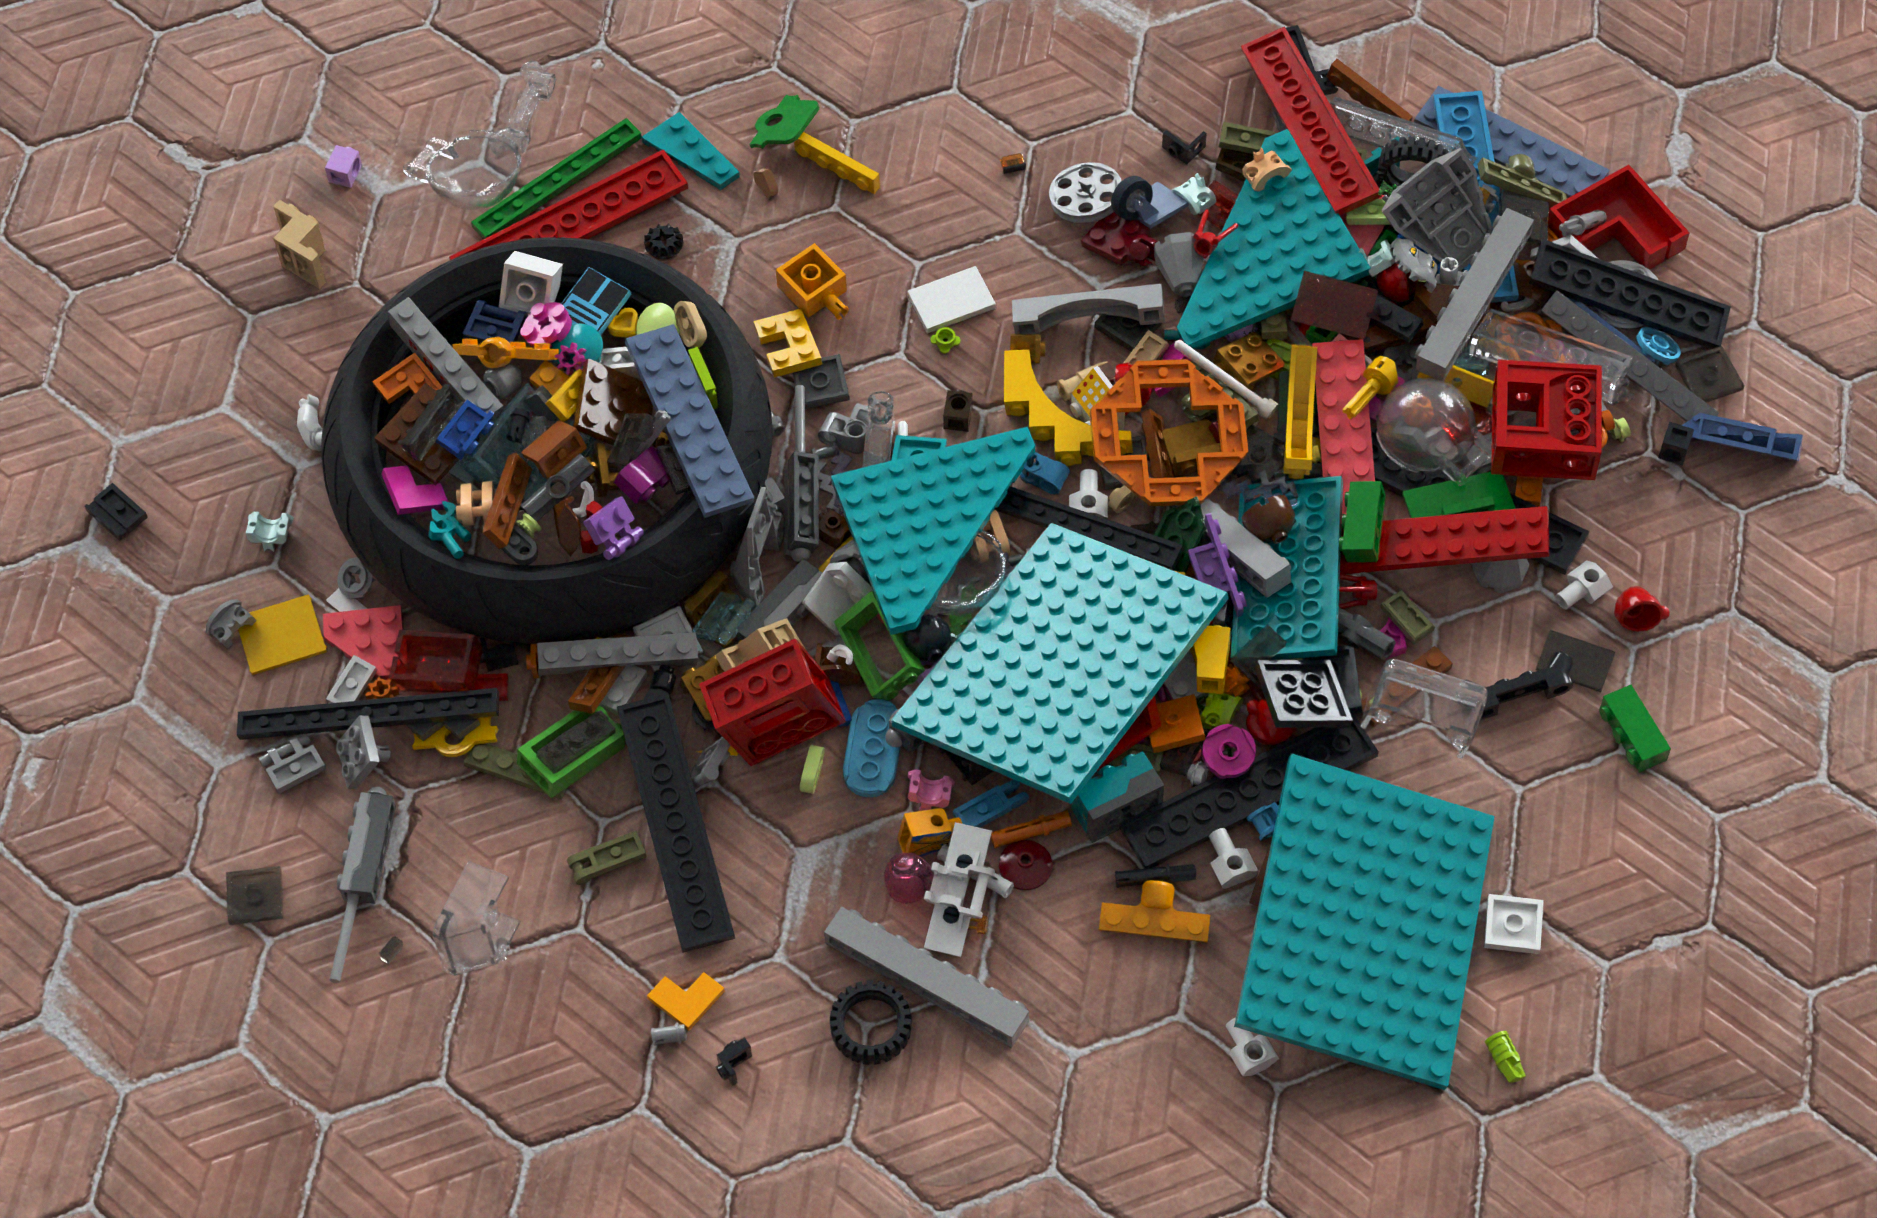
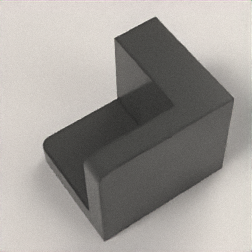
M542 385L524 401L542 424L545 425L558 417L545 404L552 395Z

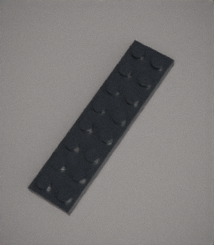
M1542 239L1539 244L1529 280L1531 285L1554 293L1559 291L1570 299L1718 351L1721 347L1731 308L1729 305Z

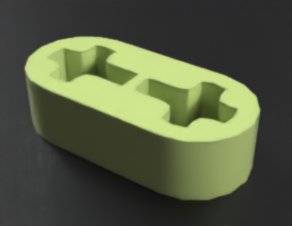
M810 745L800 782L801 792L814 794L823 764L824 747Z

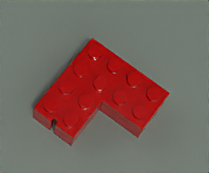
M1629 164L1549 209L1546 225L1559 239L1566 237L1562 235L1559 226L1568 221L1570 217L1574 215L1581 216L1594 210L1604 211L1607 216L1604 224L1586 229L1579 235L1572 234V236L1589 251L1616 238L1638 264L1643 265L1649 270L1664 262L1665 257L1668 260L1685 250L1690 234Z

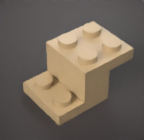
M279 200L273 207L280 232L273 239L281 266L320 289L326 281L319 257L326 250L319 229V223L313 216H306L301 213L293 204H286Z
M786 618L757 629L737 645L721 650L715 656L720 663V667L725 672L795 638L802 646L803 644Z

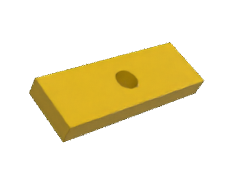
M1455 365L1452 366L1443 382L1420 371L1417 375V380L1484 407H1488L1492 399L1494 381ZM1460 378L1461 381L1455 382L1453 379Z

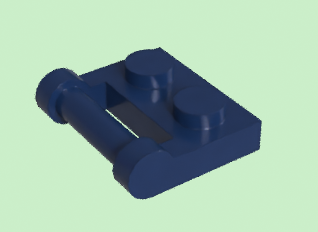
M478 300L463 332L464 339H478L480 344L485 339L492 337L505 338L509 343L517 342L520 330L528 317V312L521 310L515 312L487 305L486 301ZM486 314V315H489V316H493V317H497V318H501V319L513 321V324H512V323H508V322H504V321H501V320H497V319L485 317L484 315Z

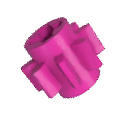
M573 342L570 348L561 345L562 351L559 355H555L560 362L557 368H567L566 373L568 375H572L574 369L576 371L578 369L582 370L583 362L587 360L583 354L587 350L584 348L577 350V343ZM570 354L575 355L573 357V364L568 363L571 360V357L569 356Z

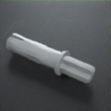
M1594 210L1581 216L1574 215L1568 221L1561 224L1559 230L1562 231L1563 236L1579 235L1586 229L1604 224L1607 216L1604 211Z

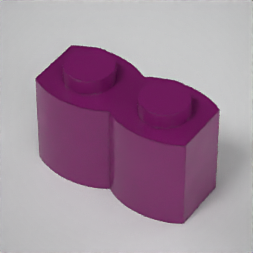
M651 446L618 473L613 483L635 504L641 500L647 502L656 493L657 487L664 488L672 480L673 476L671 473L675 467Z

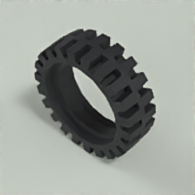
M1401 137L1399 141L1394 139L1391 143H1387L1381 151L1378 176L1387 188L1392 187V191H1394L1415 174L1400 169L1395 163L1412 160L1428 164L1431 160L1449 153V151L1443 149L1441 144L1435 145L1433 140L1425 142V138L1421 137L1419 140H1415V137H1409V140Z
M867 980V984L863 985L862 981L857 982L856 987L852 988L850 985L846 988L845 993L841 992L838 995V1000L834 1001L830 1013V1030L836 1047L839 1051L842 1050L845 1057L848 1058L850 1056L852 1061L857 1063L859 1060H862L865 1065H869L870 1061H874V1065L881 1064L883 1059L885 1062L890 1061L892 1055L896 1057L900 1054L901 1048L904 1049L906 1047L907 1040L910 1039L912 1017L909 1004L899 990L896 992L895 987L890 984L886 987L885 983L878 981V984H874L873 980ZM869 999L883 1001L890 1005L896 1012L898 1019L897 1030L893 1036L886 1042L874 1046L858 1044L848 1036L844 1028L845 1015L849 1009L856 1003Z

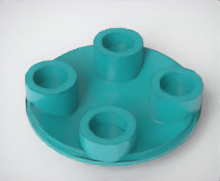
M572 324L567 336L561 342L557 339L552 344V349H559L560 354L562 351L561 345L570 348L572 342L577 343V350L581 348L587 350L583 354L585 359L589 358L596 362L601 361L603 340L599 332L590 325ZM570 354L569 356L571 357V360L568 363L573 364V357L575 355Z

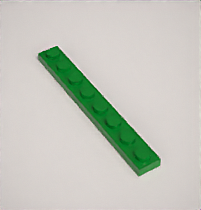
M625 118L471 221L472 228L485 239L517 223L639 141L642 137L641 132Z

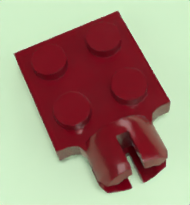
M1113 212L1107 217L1098 220L1081 239L1082 247L1121 266L1126 261H1133L1148 267L1152 265V262L1146 260V258L1155 261L1154 246L1158 241L1148 236L1150 228L1137 220L1122 219Z

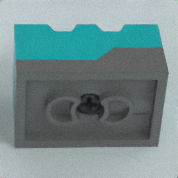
M1143 751L1136 755H1127L1122 759V764L1117 767L1107 765L1098 771L1099 776L1090 779L1072 802L1071 810L1092 843L1120 830L1119 823L1163 802L1164 784Z

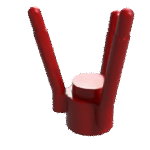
M1208 209L1204 210L1198 230L1193 235L1194 239H1196L1194 249L1204 259L1211 255L1222 239L1238 228V224L1235 223L1218 236L1211 232L1202 233L1208 218Z
M1340 573V579L1357 582L1353 583L1352 586H1339V592H1352L1353 598H1357V600L1339 604L1341 609L1367 605L1368 601L1376 600L1377 583L1375 580H1367L1366 576L1357 577Z

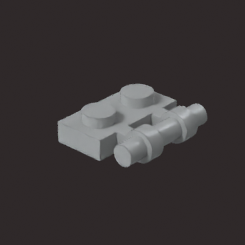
M307 734L298 738L294 736L288 739V743L277 749L273 747L267 750V754L258 758L263 767L271 763L274 764L265 770L278 794L326 770L325 764L314 745L305 749L302 748L311 743ZM292 752H295L294 755H292V756H290V757H288V758H286V759H284V760H281L282 757H284V756H286V755H288V754H290V753H292Z

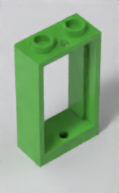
M871 591L837 618L834 623L845 645L852 651L853 660L872 697L888 701L894 699L905 686L914 683L925 669L919 658L905 645L903 632L893 634L891 637L906 666L884 683L857 631L878 613L887 628L875 594Z
M598 706L593 714L574 710L518 748L517 765L550 798H553L624 749L625 737L622 726L619 723H615L602 706ZM590 719L608 738L558 773H555L537 754Z

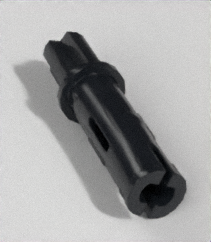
M1166 864V867L1115 871L1116 888L1143 885L1146 881L1150 880L1163 881L1170 884L1171 882L1195 880L1196 867L1194 864L1177 866Z

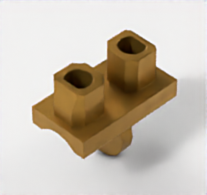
M597 443V453L593 455V462L591 457L586 458L595 469V472L587 478V482L594 483L596 479L598 497H606L608 490L620 489L613 483L619 472H608V468H618L620 460L619 451L605 450V443Z

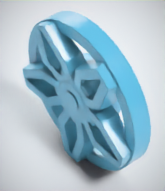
M1643 327L1636 336L1637 342L1642 348L1641 352L1661 361L1664 365L1674 363L1681 355L1678 344L1662 331L1651 327Z

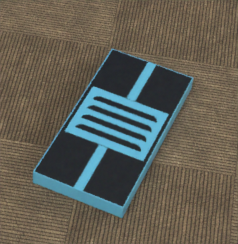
M588 267L561 304L569 312L572 324L590 325L602 335L631 296V292ZM550 360L556 365H559L555 360Z

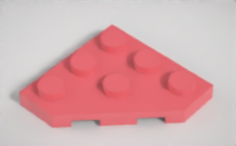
M401 605L323 614L324 638L328 644L341 650L350 660L355 655L377 668V672L374 675L375 678L380 677L384 680L389 678L392 680L406 678Z

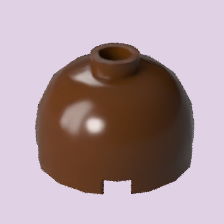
M1286 495L1267 498L1269 503L1263 506L1258 502L1248 509L1241 518L1244 527L1263 543H1281L1288 537L1287 534L1294 525L1295 513Z

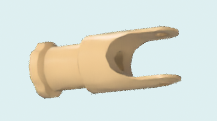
M1109 362L1098 363L1076 372V376L1067 380H1058L1057 388L1060 396L1064 401H1069L1071 393L1094 367H1100Z

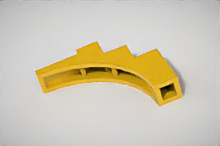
M1291 345L1283 472L1288 474V478L1304 479V475H1310V470H1312V430L1317 346Z
M1030 350L1004 351V405L1006 415L1022 416L1029 414V429L1033 440L1047 441L1055 439L1056 461L1066 466L1082 464V455L1094 456L1091 425L1072 418L1060 410L1045 395L1035 378ZM1118 430L1121 455L1133 453L1131 431Z
M1208 625L1190 648L1197 672V692L1224 693L1230 649V627Z

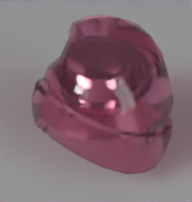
M909 852L898 853L888 861L884 872V882L888 894L895 901L903 904L914 903L921 900L925 896V892L931 889L933 872L929 863L921 856Z

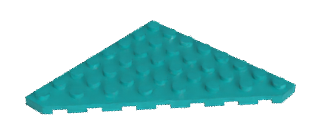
M1288 129L1265 138L1261 148L1264 150V154L1271 150L1274 151L1284 164L1290 166L1292 171L1285 178H1282L1281 175L1270 178L1261 191H1254L1249 181L1245 180L1222 232L1235 223L1238 224V228L1218 243L1217 248L1211 253L1177 325V332L1181 340L1193 349L1370 275L1369 270L1371 267L1362 252L1359 253V247L1339 214L1334 212Z
M1028 427L831 476V483L890 635L917 628L926 609H930L939 595V590L944 583L948 582L956 570L957 563L961 558L965 557L973 545V540L978 532L981 533L990 520L991 513L995 507L998 508L1006 496L1007 489L1012 482L1015 483L1024 469V464L1035 453V443Z

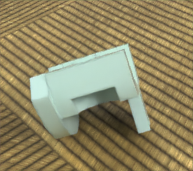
M1198 173L1195 174V178L1192 177L1183 185L1171 190L1189 203L1188 208L1193 215L1201 214L1205 209H1208L1217 202L1213 191L1206 187L1204 177L1201 178Z
M1387 240L1381 242L1382 248L1373 255L1367 256L1364 250L1360 248L1359 253L1362 252L1371 267L1369 273L1372 277L1395 263V258L1392 257L1393 249H1391V245Z
M252 512L248 516L246 537L250 542L262 543L264 551L270 549L274 552V544H284L286 542L289 527L293 523L294 517L288 513H282L279 519L270 520L261 516L259 512Z

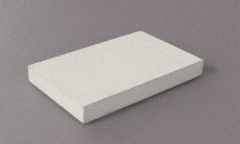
M976 266L908 290V297L927 334L996 309V303Z

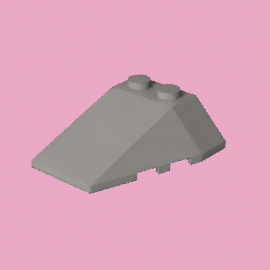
M1461 148L1431 160L1397 187L1381 210L1395 231L1405 238L1412 240L1415 245L1425 252L1431 253L1438 261L1441 262L1447 257L1456 259L1458 271H1461L1471 263L1476 251L1480 253L1485 235L1487 233L1491 234L1493 231L1489 215L1484 206V197L1478 185L1476 169Z
M761 487L743 541H740L738 544L737 559L732 562L730 567V576L734 579L735 588L752 611L762 602L765 594L759 565L762 549L779 551L784 539L783 515L780 512H776L778 509L776 504H771L773 498L766 487Z

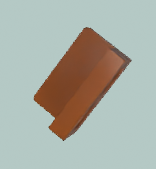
M559 420L521 453L525 458L534 462L542 477L548 480L577 455L581 454L587 446L575 427Z

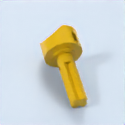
M1379 356L1363 371V377L1367 379V382L1342 409L1343 413L1347 414V418L1352 419L1356 417L1377 393L1387 395L1396 387L1398 375L1393 360L1388 357Z

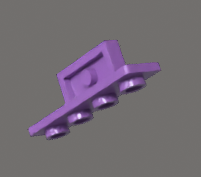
M1211 513L1205 514L1204 522L1212 543L1188 550L1194 573L1198 581L1229 593L1237 617L1243 616V607L1247 606L1243 592L1237 591L1235 583L1238 582V577L1234 567L1230 568L1227 559L1230 558L1226 543L1221 544L1218 536L1221 534L1219 522L1217 519L1213 520Z

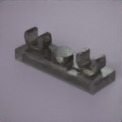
M444 384L441 389L435 391V398L427 402L428 406L419 416L412 429L406 430L407 435L403 441H398L403 450L407 451L416 461L422 460L437 437L464 403L452 385Z
M600 710L539 749L536 757L554 774L615 734L616 728Z

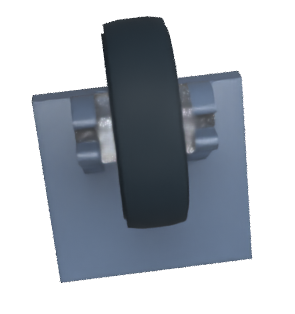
M1130 176L1122 180L1115 188L1111 198L1112 209L1119 217L1125 220L1137 219L1150 229L1189 206L1185 199L1160 182L1150 185L1139 176Z

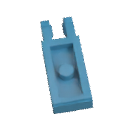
M1013 779L953 810V816L955 818L960 817L962 824L981 828L1012 811V809L1020 807L1030 797L1026 792L1019 793L1010 799L1006 797L1019 789L1021 785L1019 781Z

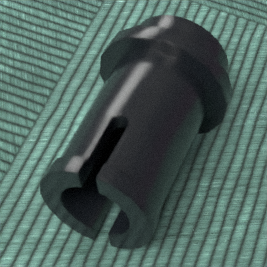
M517 407L510 413L512 419L506 434L507 440L512 441L516 431L517 434L514 442H522L527 422L531 420L528 410Z

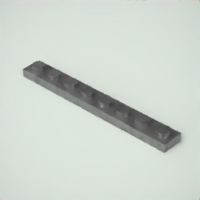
M1559 291L1554 293L1541 310V312L1684 420L1689 421L1699 413L1713 416L1719 415L1718 411Z

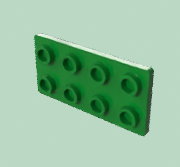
M1491 472L1403 491L1402 495L1410 518L1516 509L1504 476L1491 474Z

